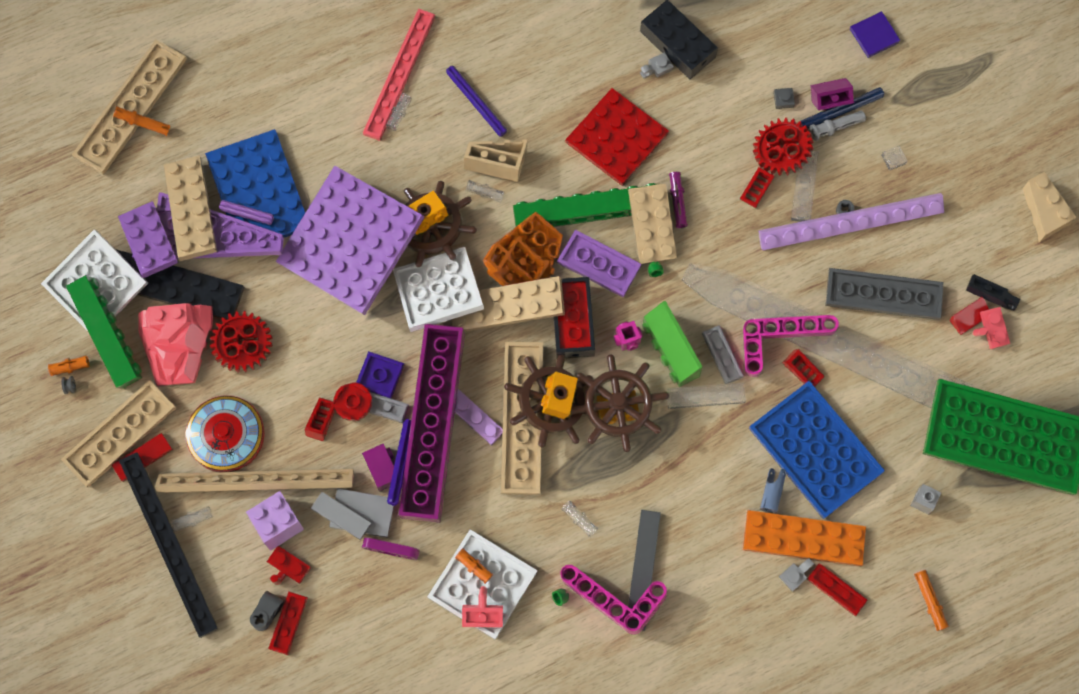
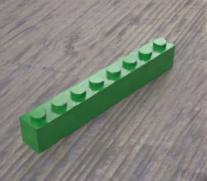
M649 183V184H647V185H645V186H652V185H658V184H656V183ZM629 186L627 189L621 190L613 188L607 192L593 191L586 195L578 193L572 195V197L565 198L557 196L551 200L537 199L535 202L530 203L525 201L518 202L516 205H513L515 226H518L534 212L541 215L553 227L632 216L628 189L639 187Z

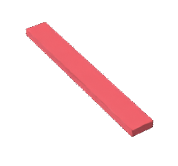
M418 8L365 126L364 136L381 141L435 20V14Z

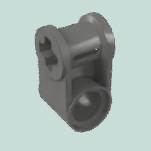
M266 591L250 616L251 625L257 631L267 630L283 607L284 600ZM263 617L264 623L258 624L256 619Z

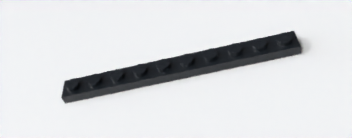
M136 452L119 460L199 638L218 630V626L139 453Z

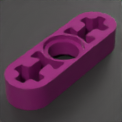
M364 538L362 548L369 551L411 560H418L420 552L419 549L372 538Z

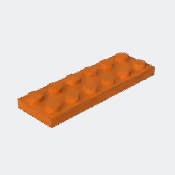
M747 510L743 550L862 566L866 526Z

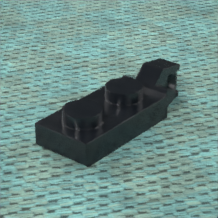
M972 274L966 291L1012 311H1015L1020 302V298L1011 295L1007 288L975 274Z

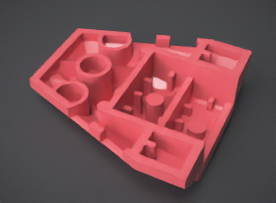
M184 303L148 307L147 310L138 313V332L158 387L196 382L202 362L200 359L202 351L207 346L206 338L208 332L213 327L212 306H193Z

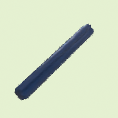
M881 87L855 97L852 104L829 108L801 120V123L809 129L810 125H819L824 123L825 120H831L883 98L885 95Z

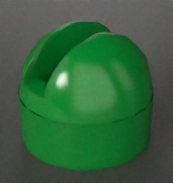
M651 262L649 264V276L659 277L664 273L661 263Z
M557 589L552 592V599L556 605L562 606L569 600V593H566V589Z

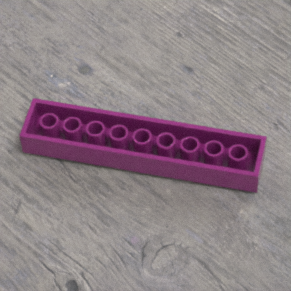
M425 324L398 514L401 519L441 522L465 332L461 327Z

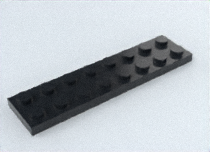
M117 250L121 254V256L140 274L136 261H134V259L132 258V254L121 250ZM172 265L145 277L144 279L148 284L137 295L171 305L188 303L193 306H212L213 317L220 319L223 317L228 320L229 313L232 317L235 316L245 287L238 283Z

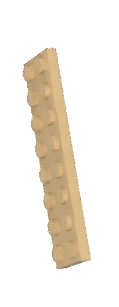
M155 39L72 153L73 158L104 175L139 127L135 124L130 125L127 121L114 118L116 106L131 112L133 110L137 111V114L146 117L186 62V56Z
M505 342L504 385L511 383L522 387L524 381L532 374L524 362L527 356L532 358L538 369L543 368V342ZM535 381L530 390L542 393V390ZM504 388L501 494L540 495L541 447L538 446L541 431L530 425L526 419L514 426L510 424V419L522 412L519 405V394L507 391ZM529 397L531 407L541 402ZM542 410L536 413L540 419H542Z

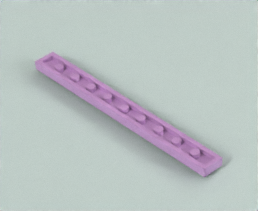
M938 193L759 230L760 246L762 250L941 214L944 213L943 195Z

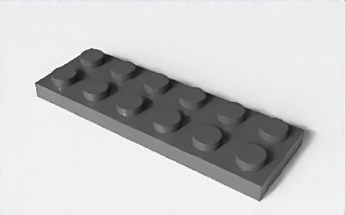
M829 268L825 306L940 320L944 282Z

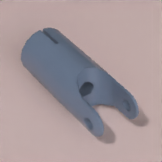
M773 468L769 470L760 506L762 511L768 513L778 512L786 477L785 469L780 470L779 477L775 482V470Z

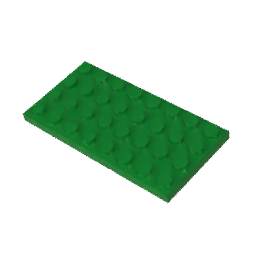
M938 379L922 454L1076 495L1079 485V416Z

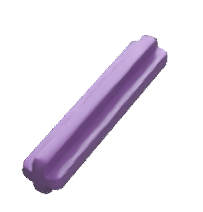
M222 200L219 205L221 211L271 225L274 216L270 213Z

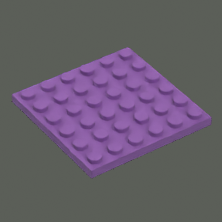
M334 165L285 245L282 255H279L276 262L365 315L425 217Z

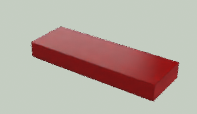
M160 433L125 457L138 452L146 468L173 449L164 435ZM117 461L111 465L122 482L126 481L127 478L120 462Z
M820 563L807 578L809 582L854 616H857L868 601Z
M288 591L268 647L269 650L288 656L308 597Z

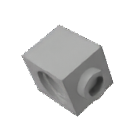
M922 484L918 488L910 506L929 515L934 510L941 492Z

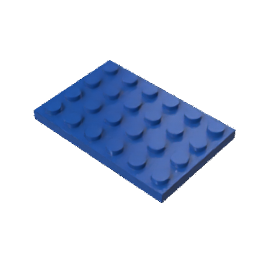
M275 129L205 153L221 201L225 200L270 213L274 216L272 224L268 225L225 212L226 215L282 234L283 238L293 234L303 218L305 210Z
M810 381L806 382L749 426L750 431L782 469H785L787 476L823 519L885 471Z

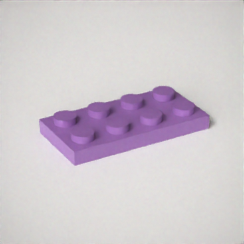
M153 201L118 216L143 278L179 263Z
M577 230L574 231L557 260L558 264L583 277H589L590 281L623 298L642 265Z

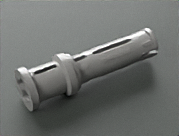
M861 110L836 120H825L824 123L816 126L814 124L810 125L811 137L814 141H817L820 137L832 136L835 131L865 122L866 116Z

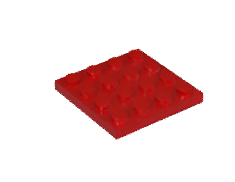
M611 88L565 139V143L623 186L669 134V130Z

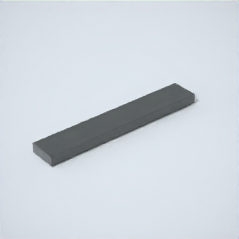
M641 510L628 603L630 609L634 607L652 583L661 512ZM643 604L640 610L648 612L649 604ZM634 619L628 623V626L633 629L639 625V622Z

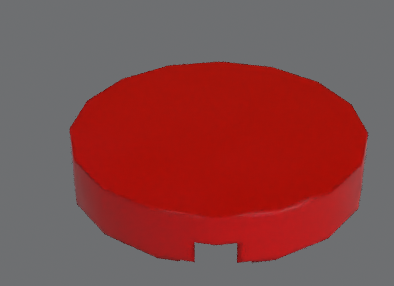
M356 382L345 384L335 393L333 398L334 408L343 419L358 421L365 418L370 412L372 396L369 390L362 384Z

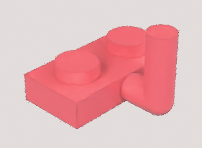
M997 307L980 312L984 327L975 329L973 335L978 337L986 334L990 349L1010 344L1001 308Z
M486 586L480 587L479 605H462V627H503V605H487L488 589Z

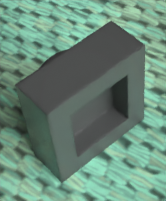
M793 88L774 89L776 109L794 108Z

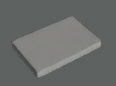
M337 488L335 500L372 523L365 534L388 538L394 506L387 503L388 497ZM330 521V528L343 530Z

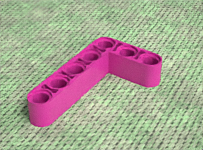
M833 315L747 320L743 326L746 373L750 377H757L762 372L761 339L833 335L839 326L838 319ZM831 321L835 327L829 330L824 326V323ZM812 322L815 325V329L807 330L805 324ZM792 323L796 329L790 332L786 330L785 325ZM773 324L777 330L772 333L768 332L766 326ZM749 325H754L757 331L751 334L746 328ZM750 344H755L758 347V351L752 353L747 347ZM751 363H756L759 365V370L753 372L748 366Z
M565 565L560 571L565 585L631 635H636L642 631L667 597V589L664 583L656 581L647 588L634 607L630 609L575 566ZM572 571L575 573L574 578L566 579L565 574ZM584 583L591 585L590 590L587 592L580 590L581 585ZM655 588H661L664 591L659 597L654 596L652 592ZM600 595L607 597L606 602L603 604L596 602L597 597ZM643 604H649L651 610L649 612H642L640 607ZM619 607L623 612L620 616H614L612 610ZM633 619L639 622L638 627L634 629L628 626L629 621Z

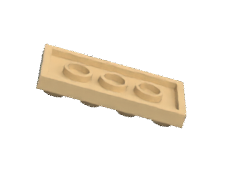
M666 183L628 189L639 263L643 264L677 258Z

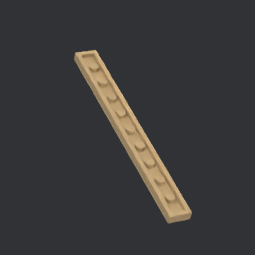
M354 469L158 474L155 489L156 492L169 493L353 487Z

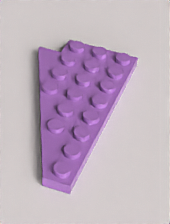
M161 192L158 196L156 209L178 259L168 194ZM210 209L217 252L195 258L282 255L284 238L282 234Z

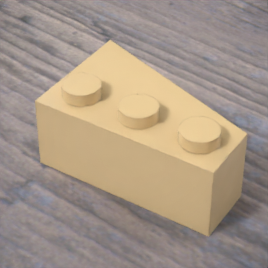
M528 139L522 140V142L504 140V143H493V141L469 142L464 156V169L518 182L527 154Z
M1045 172L1030 179L1023 187L1026 202L1033 217L1032 222L1037 230L1039 243L1070 226L1077 218Z

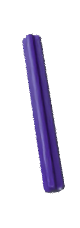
M452 65L447 68V75L499 137L507 133L506 127L455 66Z
M406 419L403 422L387 503L392 506H396L400 499L411 427L410 419Z

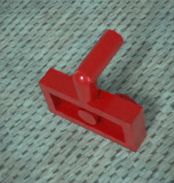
M280 546L276 547L266 561L279 570L277 575L274 574L270 577L271 582L275 585H280L286 576L300 584L311 569L309 565Z

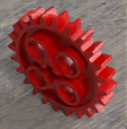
M785 117L784 122H781L780 118H778L776 124L771 120V126L764 125L765 131L759 130L761 136H755L757 141L753 143L755 160L759 162L760 168L764 167L765 171L770 170L772 175L776 171L779 176L782 175L783 171H785L787 176L789 175V170L796 173V167L802 169L801 163L807 164L806 157H812L810 152L814 150L813 145H811L814 141L810 138L812 135L806 125L803 126L801 121L796 124L794 118L791 122L788 121L787 117ZM776 138L774 142H769L771 139ZM797 151L796 154L790 155L791 152ZM774 155H779L776 159H771Z
M236 311L235 317H232L230 313L228 314V320L222 317V325L216 323L218 330H212L215 336L210 337V340L215 343L210 344V348L215 349L211 353L213 356H217L215 360L221 362L223 368L228 365V370L231 371L235 367L237 373H239L240 368H243L246 373L247 367L255 370L254 364L261 366L260 360H267L264 354H271L267 347H273V344L269 342L273 337L268 334L271 330L269 327L265 328L267 324L265 321L261 322L260 316L254 319V313H251L248 317L246 311L243 312L242 316ZM248 328L254 329L253 333L249 335L245 334V331ZM229 331H234L235 334L233 337H226ZM240 339H244V341H242V344L239 345ZM256 346V351L253 353L247 352L249 347ZM237 349V353L234 356L228 355L230 350Z

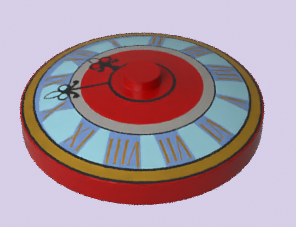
M235 396L214 397L202 403L191 415L186 428L187 447L193 458L206 469L214 472L237 471L250 464L260 452L264 442V424L257 410L246 400Z

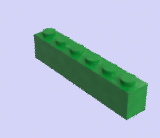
M85 275L66 285L116 388L123 389L142 379L140 374L142 372L141 367L137 362H134L132 358L133 351L128 345L126 346L123 340L125 338L124 333L120 328H117L115 324L116 317L111 311L109 312L106 306L108 305L107 299L104 295L100 294L98 290L100 286L97 280Z

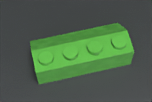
M663 301L644 316L642 327L645 333L650 334L653 339L651 343L654 349L659 350L662 364L664 367L668 366L671 372L669 373L671 380L674 384L677 383L681 387L699 378L703 366L667 302Z

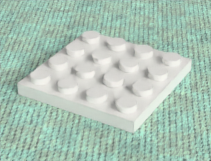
M93 230L41 283L86 330L87 328L66 285L85 275L95 278L100 286L98 288L100 294L104 295L107 299L108 305L106 306L109 312L111 311L116 317L148 284L97 230Z
M465 247L453 250L456 254L455 260H450L447 254L443 253L424 259L421 267H416L414 262L393 269L410 332L423 329L425 324H439L484 309Z
M469 530L427 597L462 619V605H479L480 587L486 586L488 589L487 605H503L504 627L535 577L537 570L474 531ZM462 548L475 559H479L480 563L493 573V576L486 584L475 574L469 573L467 571L468 568L455 558ZM475 627L496 640L503 627Z

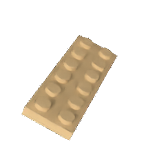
M200 155L164 164L178 259L184 261L217 252Z
M557 276L479 290L484 309L452 319V326L461 327L464 329V332L565 315L561 277Z
M149 380L61 460L89 488L112 467L111 465L119 461L169 416L176 407Z

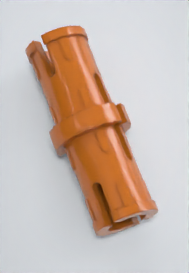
M87 355L75 359L67 358L62 362L48 364L51 376L66 372L70 374L75 370L90 367Z
M464 548L456 555L455 558L468 568L467 571L475 574L484 584L493 576V573L487 570L480 563L479 559L472 557Z

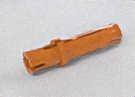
M116 106L114 118L167 136L170 125L137 114V111L133 110L131 112Z
M923 570L915 573L914 576L928 607V615H931L936 630L940 631L948 628L949 625L942 611L943 606L940 605L927 571Z

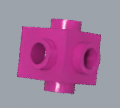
M634 321L624 322L616 327L614 340L617 346H621L622 351L626 349L632 351L638 348L643 335L640 327H637Z

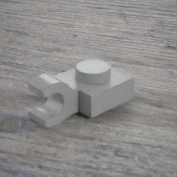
M664 52L649 59L648 64L641 67L642 71L640 74L643 79L652 74L659 77L672 71L673 65Z
M810 558L799 567L793 563L779 578L793 592L807 579L804 573L814 563Z

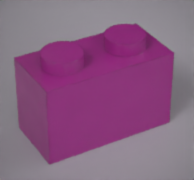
M847 78L810 85L811 101L817 110L854 103L853 86Z
M383 443L362 453L379 492L390 487L394 470L391 461L394 456L390 447L385 448Z

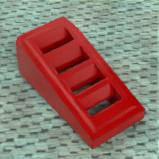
M758 167L741 195L740 200L756 209L775 176ZM758 175L768 180L767 183L758 179ZM754 182L761 184L762 186H764V188H759L758 186L754 185ZM750 188L757 190L758 192H760V194L757 195L753 193L752 191H750ZM747 193L756 198V201L754 202L747 198Z
M800 349L793 350L782 362L804 384L809 381L808 379L814 373L816 376L811 381L814 387L825 377ZM797 357L798 361L793 365L792 361ZM803 362L805 365L798 370L797 368ZM809 368L810 371L804 376L803 373Z
M319 397L304 429L307 437L324 441L335 413L333 401ZM321 406L326 407V408H329L330 410L327 411V410L321 409ZM318 413H319V414H322V415H325V416H327V417L325 418V417L319 416Z

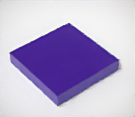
M882 11L850 26V31L867 58L900 42L899 37Z
M368 351L356 383L364 385L369 392L392 399L405 364Z

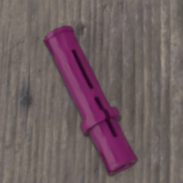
M681 172L669 173L671 184L669 191L673 199L676 228H685L688 224L683 196L685 190L682 187ZM675 185H677V187H678V195H679L678 197H677L676 186H675ZM678 203H680L681 215H679Z

